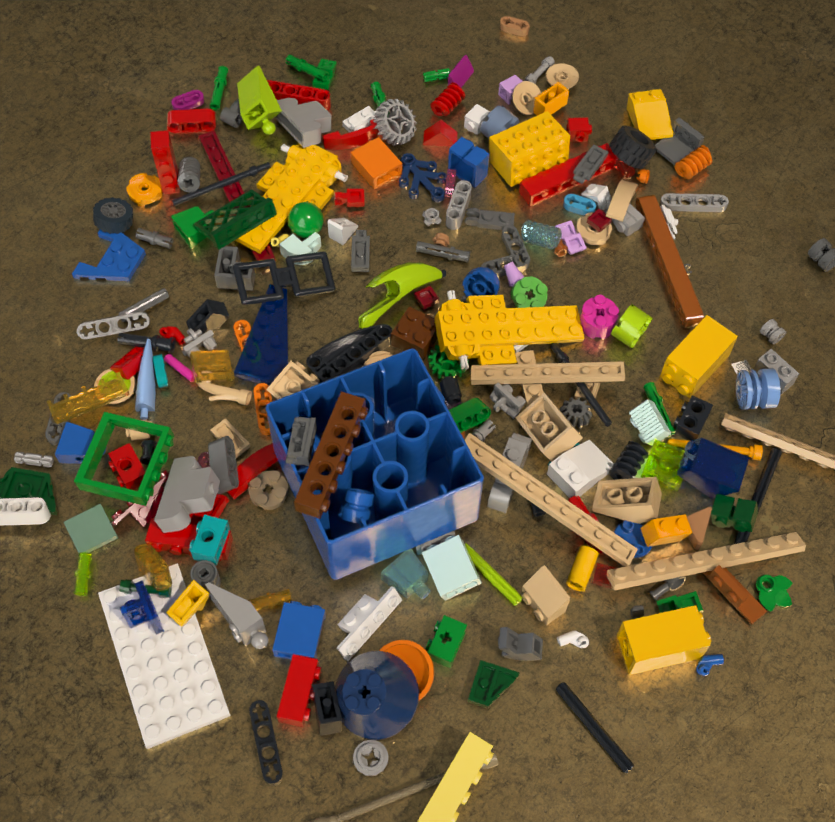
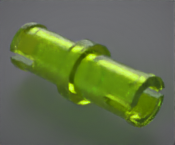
M82 552L78 555V567L74 574L76 577L74 594L78 596L88 595V582L92 575V572H90L92 554Z

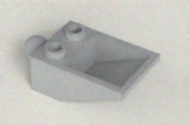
M206 583L205 586L210 593L211 600L229 623L231 633L238 643L242 641L245 646L252 643L256 649L265 648L268 644L265 625L262 617L251 602L212 583Z

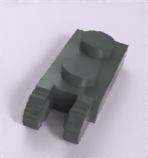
M477 208L466 209V215L468 216L465 218L466 225L502 230L507 225L514 226L515 213L479 210Z

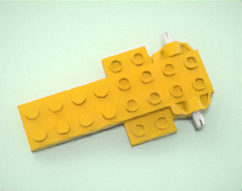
M283 144L281 151L287 153L286 164L282 165L275 162L257 183V189L265 192L262 197L273 200L277 215L235 241L260 254L270 243L271 239L286 224L289 211L295 204L308 201L314 203L322 210L334 195V190L328 187L337 179L346 182L348 179V175L341 173V163L338 161L337 155L316 145L303 148L300 144L292 145L291 147Z
M452 290V292H447L448 301L441 305L434 317L440 352H445L449 360L460 361L462 370L469 368L467 359L478 358L480 366L516 364L513 345L582 342L585 339L577 305L506 308L503 295L468 296L466 299L467 303L456 299L455 291Z

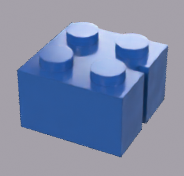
M461 137L449 148L448 172L460 180L470 182L471 186L476 188L487 177L489 153L478 146L474 147L470 140Z

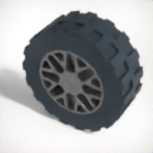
M111 197L99 200L95 207H93L94 225L99 230L110 234L123 233L133 225V208L130 203L120 198Z

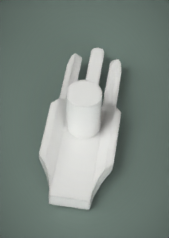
M661 205L660 208L672 238L675 239L674 233L677 234L676 226L678 225V219L673 217L671 209Z

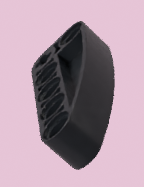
M380 324L363 328L321 347L307 357L308 374H314L320 379L318 383H322L361 368L372 353L384 351L391 345V326Z

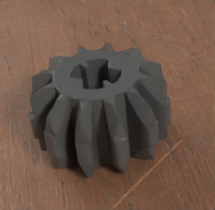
M571 397L569 401L565 400L560 411L574 427L577 426L581 429L583 425L587 426L589 424V420L592 418V408L590 405H587V400L580 401V397L574 400Z

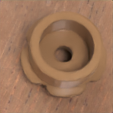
M437 233L432 239L436 245L444 247L449 245V237L446 234Z

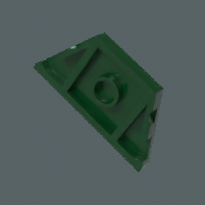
M11 467L4 477L0 479V499L42 498L51 515L57 516L52 477L49 473Z

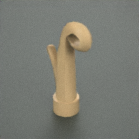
M203 370L198 373L196 377L198 386L215 395L210 396L209 401L230 400L246 406L249 405L252 398L251 391L211 384L214 375L209 370Z

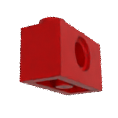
M128 443L108 453L111 459L108 464L113 472H118L119 476L116 479L120 486H125L131 490L139 488L145 475V470L131 444Z

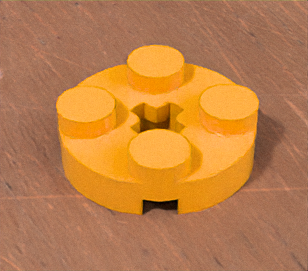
M140 173L129 180V185L126 188L128 196L138 206L151 204L162 197V188L157 176Z

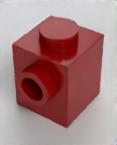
M588 117L568 118L566 131L570 135V142H588V137L592 134V125L589 124Z

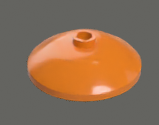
M396 640L386 644L379 651L396 655L409 666L417 679L420 701L429 692L434 680V665L429 653L421 645L409 640Z

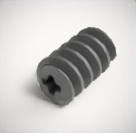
M193 157L183 158L179 163L178 185L185 192H195L200 186V163Z

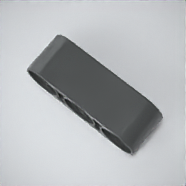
M224 436L208 444L210 467L220 480L217 494L228 492L239 486L235 446L229 436Z

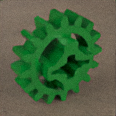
M435 345V350H430L428 367L432 369L433 375L438 373V379L442 376L444 378L447 376L455 378L456 375L462 377V372L466 373V369L462 370L461 364L458 365V360H449L445 352H440L438 345Z

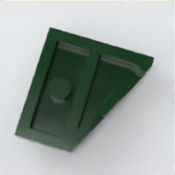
M480 660L467 702L488 709L518 679L520 672Z

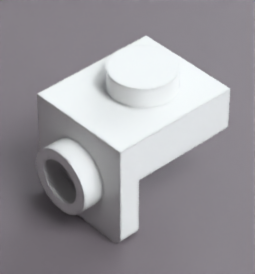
M590 184L581 194L582 197L597 202L600 210H603L606 204L612 200L608 187L603 185Z

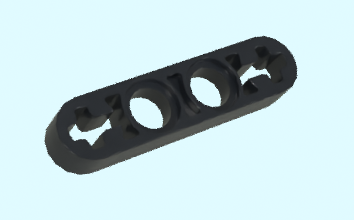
M257 700L250 705L249 713L262 775L268 785L276 786L283 780V770L271 714L267 703ZM258 706H261L262 709H265L264 711H262L264 721L261 722L259 720L258 714L254 713L255 711H257ZM263 726L270 729V734L265 738L258 735V730ZM269 747L273 748L275 751L274 756L270 759H265L262 756L263 750ZM277 761L278 763L273 764L275 772H279V774L276 775L275 780H272L271 777H267L271 773L269 765L264 767V764H272Z

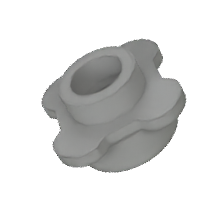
M429 208L423 212L425 225L441 223V218H439L440 212L437 209Z

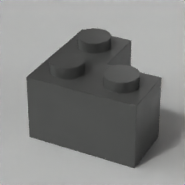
M225 246L219 250L214 275L217 288L238 290L233 265L244 263L240 262L238 247ZM241 270L245 289L253 291L256 276L255 270Z

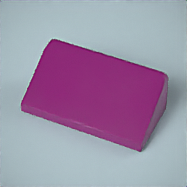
M467 55L462 57L448 75V85L454 82L462 88L473 74L474 69Z

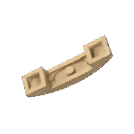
M620 180L606 217L623 222L638 184Z

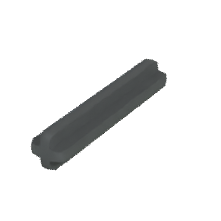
M163 288L124 309L118 315L143 312L169 298V294Z

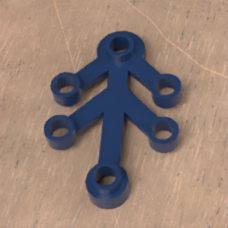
M404 154L400 159L403 171L402 176L399 178V186L402 188L409 186L408 175L411 170L414 174L412 186L409 189V197L411 199L419 197L418 187L421 182L431 193V199L434 202L439 203L443 201L445 190L442 187H435L428 178L437 179L438 183L444 184L447 181V174L445 172H436L437 163L435 161L416 160L413 154ZM418 167L427 168V171L420 170Z

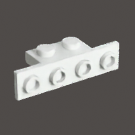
M391 586L379 601L364 594L337 624L341 630L348 633L347 637L337 647L346 661H349L402 601L394 587Z

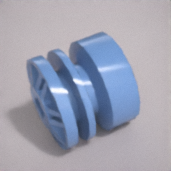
M753 369L748 371L740 370L736 377V398L742 410L749 408L757 409L758 405L762 409L776 408L780 400V381L775 369H759L757 373Z

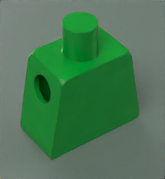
M195 206L171 216L174 228L191 249L207 238L194 227V223L214 212L213 210L203 213L199 207Z

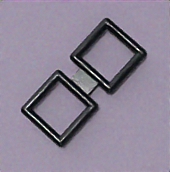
M322 251L286 257L287 267L277 268L274 259L234 264L233 271L242 305L282 300L284 298L282 288L292 286L296 297L334 292L336 287L327 253ZM321 259L327 286L300 289L294 263ZM269 266L276 293L247 297L241 270Z

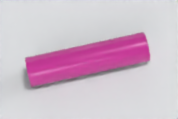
M167 354L164 357V361L190 382L196 380L197 375L174 356Z

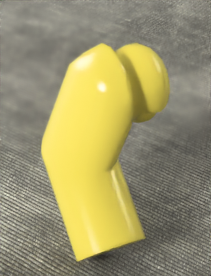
M283 234L278 238H272L271 245L280 248L279 244L290 235Z

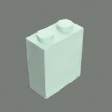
M459 535L449 536L444 540L445 542L431 545L426 551L422 552L437 590L445 601L482 583L468 550Z

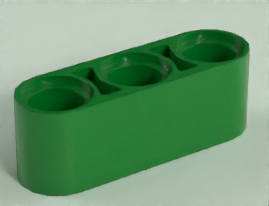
M473 398L449 410L460 433L486 421L491 415V409L479 398Z

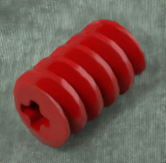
M451 82L431 102L432 112L439 117L442 115L447 117L465 99V93L457 83Z

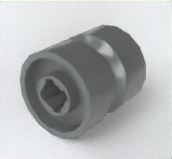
M826 238L818 240L809 249L807 254L815 262L818 261V265L827 272L835 267V248L832 249V244Z
M203 560L194 564L190 572L192 581L198 582L206 591L205 584L208 582L218 587L221 586V578L214 563Z

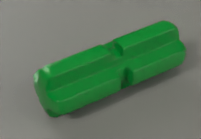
M449 68L440 69L437 72L435 70L423 73V79L425 82L435 81L437 78L439 80L447 79L451 71Z

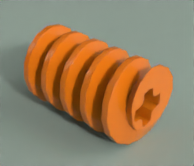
M701 145L675 164V171L679 176L691 179L712 164L710 150L705 145Z

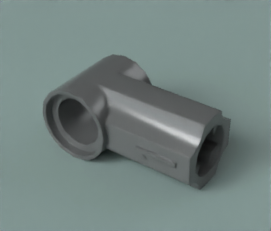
M239 98L230 108L225 107L220 115L222 122L235 128L242 122Z

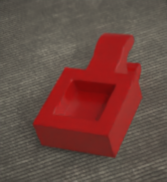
M347 189V193L335 192V205L340 206L347 203V207H364V189Z

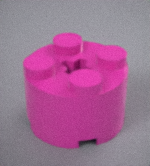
M596 295L588 299L583 304L580 315L583 333L593 339L595 337H601V339L609 337L616 326L619 316V308L616 304L603 295Z

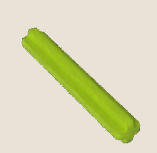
M465 543L475 568L513 605H518L522 601V596L471 546Z

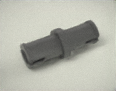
M140 227L137 229V232L143 234L136 233L137 239L168 249L172 247L166 241L173 243V238L161 235L157 231L151 232Z

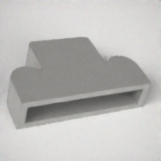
M294 98L277 100L282 112L275 118L303 148L319 144L321 142V133L331 131V114L318 101L298 105V101Z
M513 433L512 437L508 439L502 456L523 469L531 448L532 438ZM496 478L490 492L487 507L506 513L514 490Z
M193 456L174 459L154 519L164 533L185 529L191 522L189 514L211 511L213 509L215 498L219 491L220 480L212 468H202Z

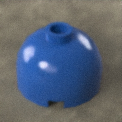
M478 267L466 275L462 286L464 285V293L467 297L470 295H497L500 281L493 270L487 267Z

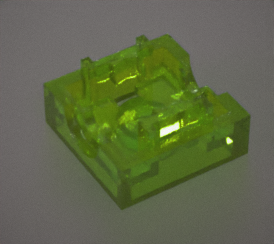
M655 439L641 478L657 477V480L663 481L664 484H667L668 488L678 491L692 453Z

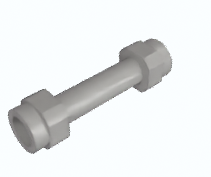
M551 56L546 57L542 61V65L533 74H528L524 81L535 84L537 78L546 69L548 70L555 63L554 59Z

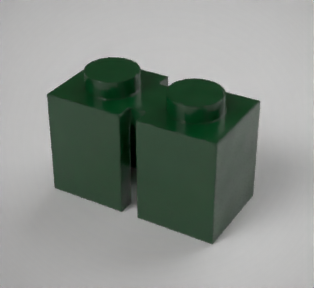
M717 494L710 514L712 524L720 528H730L733 526L734 529L740 532H753L758 515L757 501L738 498L737 505L734 506L735 497Z

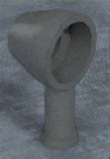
M682 576L664 580V584L654 591H650L649 594L656 601L658 597L667 591H674L682 586L686 581V577Z

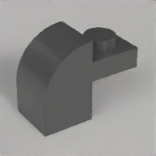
M509 627L500 628L498 645L499 649L502 650L503 657L522 661L542 660V638L534 633L517 634Z

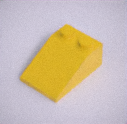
M655 89L629 93L627 112L634 128L643 132L651 140L673 137L667 102L662 90Z

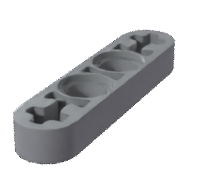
M667 193L661 197L660 206L665 205L671 211L723 212L727 209L729 200L726 196L720 194ZM687 200L690 204L684 205L681 201ZM698 201H705L707 205H700Z
M140 311L86 321L78 326L77 334L82 339H92L144 329L149 325L150 317L146 312ZM139 315H142L143 318L147 319V321H144V325L136 322L134 323L135 327H131L132 322L129 317L133 316V320H137ZM126 319L128 327L125 329L120 328L117 323L118 320ZM102 322L108 323L110 326L109 331L102 332L99 329V324ZM94 323L96 324L95 328L98 334H94L95 330L88 332V335L81 333L83 326L89 329L94 327Z

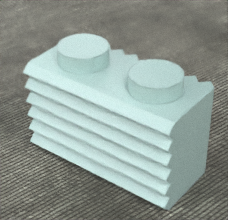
M647 399L629 411L631 415L630 421L635 428L638 427L640 432L638 434L639 438L644 444L647 443L654 446L671 435L668 426L653 401Z

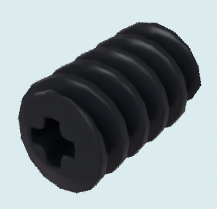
M629 441L613 464V468L609 470V475L614 480L632 479L633 476L637 475V471L641 469V465L645 462L644 459L648 458V452L637 442Z

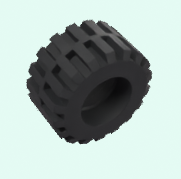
M626 125L621 126L609 143V147L617 158L637 169L645 168L657 151L656 146L647 135L636 128Z

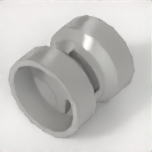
M770 319L760 329V333L763 336H767L769 342L773 345L778 343L787 333L777 325L774 319Z

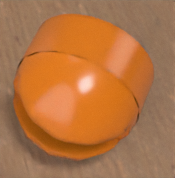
M639 170L637 174H640V176L636 177V179L641 183L647 184L650 170Z

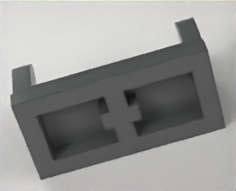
M295 417L285 461L289 464L310 466L317 430L316 418Z

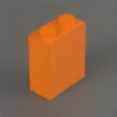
M379 137L350 152L351 164L374 190L402 175V162Z

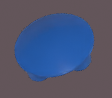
M624 520L623 523L615 528L614 533L638 549L633 558L645 556L649 553L652 546H646L640 529L644 525Z

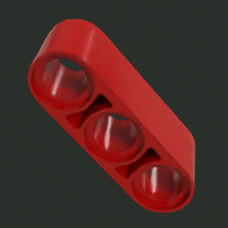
M212 109L172 110L167 114V130L171 133L210 132L216 128V113Z

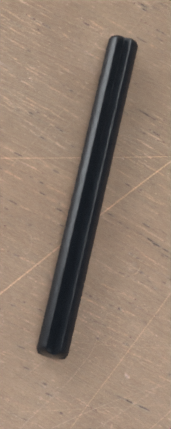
M772 448L751 499L752 501H757L758 512L782 454V451L777 448ZM739 531L734 544L747 542L751 532Z

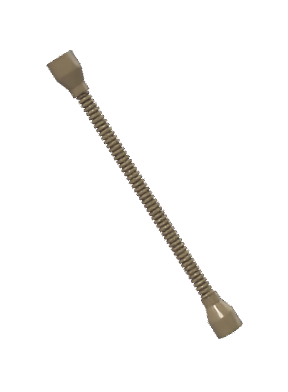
M493 748L491 749V752L494 753L488 765L483 763L481 769H490L499 765ZM447 771L410 785L408 788L405 787V789L402 788L400 791L397 790V792H392V794L389 793V795L379 797L373 800V802L370 801L365 803V805L362 804V806L359 805L357 808L349 809V811L346 810V812H341L338 815L318 816L309 820V822H344L353 818V816L356 817L358 814H364V812L366 813L369 810L372 811V809L374 810L377 807L394 802L396 799H402L404 796L407 797V795L422 791L436 785V783L439 784Z

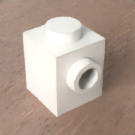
M476 104L465 115L464 128L478 135L483 121H488L489 117L487 115L490 111Z

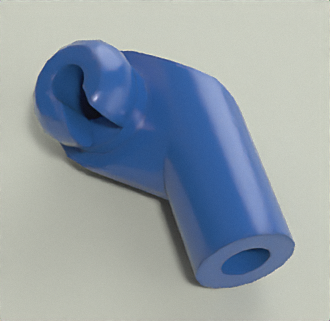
M723 655L702 656L696 665L697 673L701 676H707L713 665L724 664Z

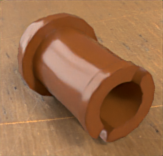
M556 234L552 235L550 241L554 247L555 255L559 257L566 255L568 248L563 243L560 234H557V236Z

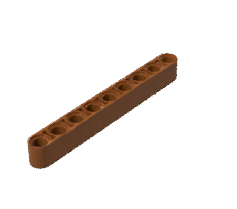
M655 195L636 198V209L645 217L643 222L644 230L682 326L684 328L696 326L704 319V315Z

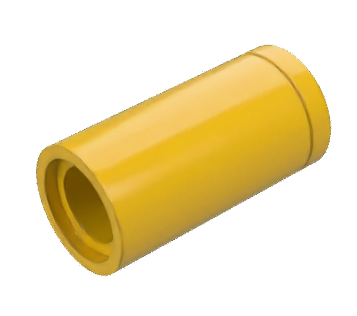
M588 546L579 547L566 580V585L569 588L580 592L585 591L599 555L595 549Z

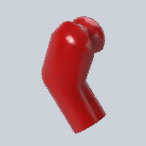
M167 326L160 328L159 334L163 338L175 337L179 345L186 343L184 341L186 337L177 327Z

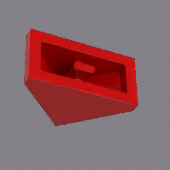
M442 120L424 130V146L451 147L457 142V131Z

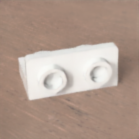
M368 106L342 121V126L349 133L369 127L370 120L376 119L374 114L377 111H373Z

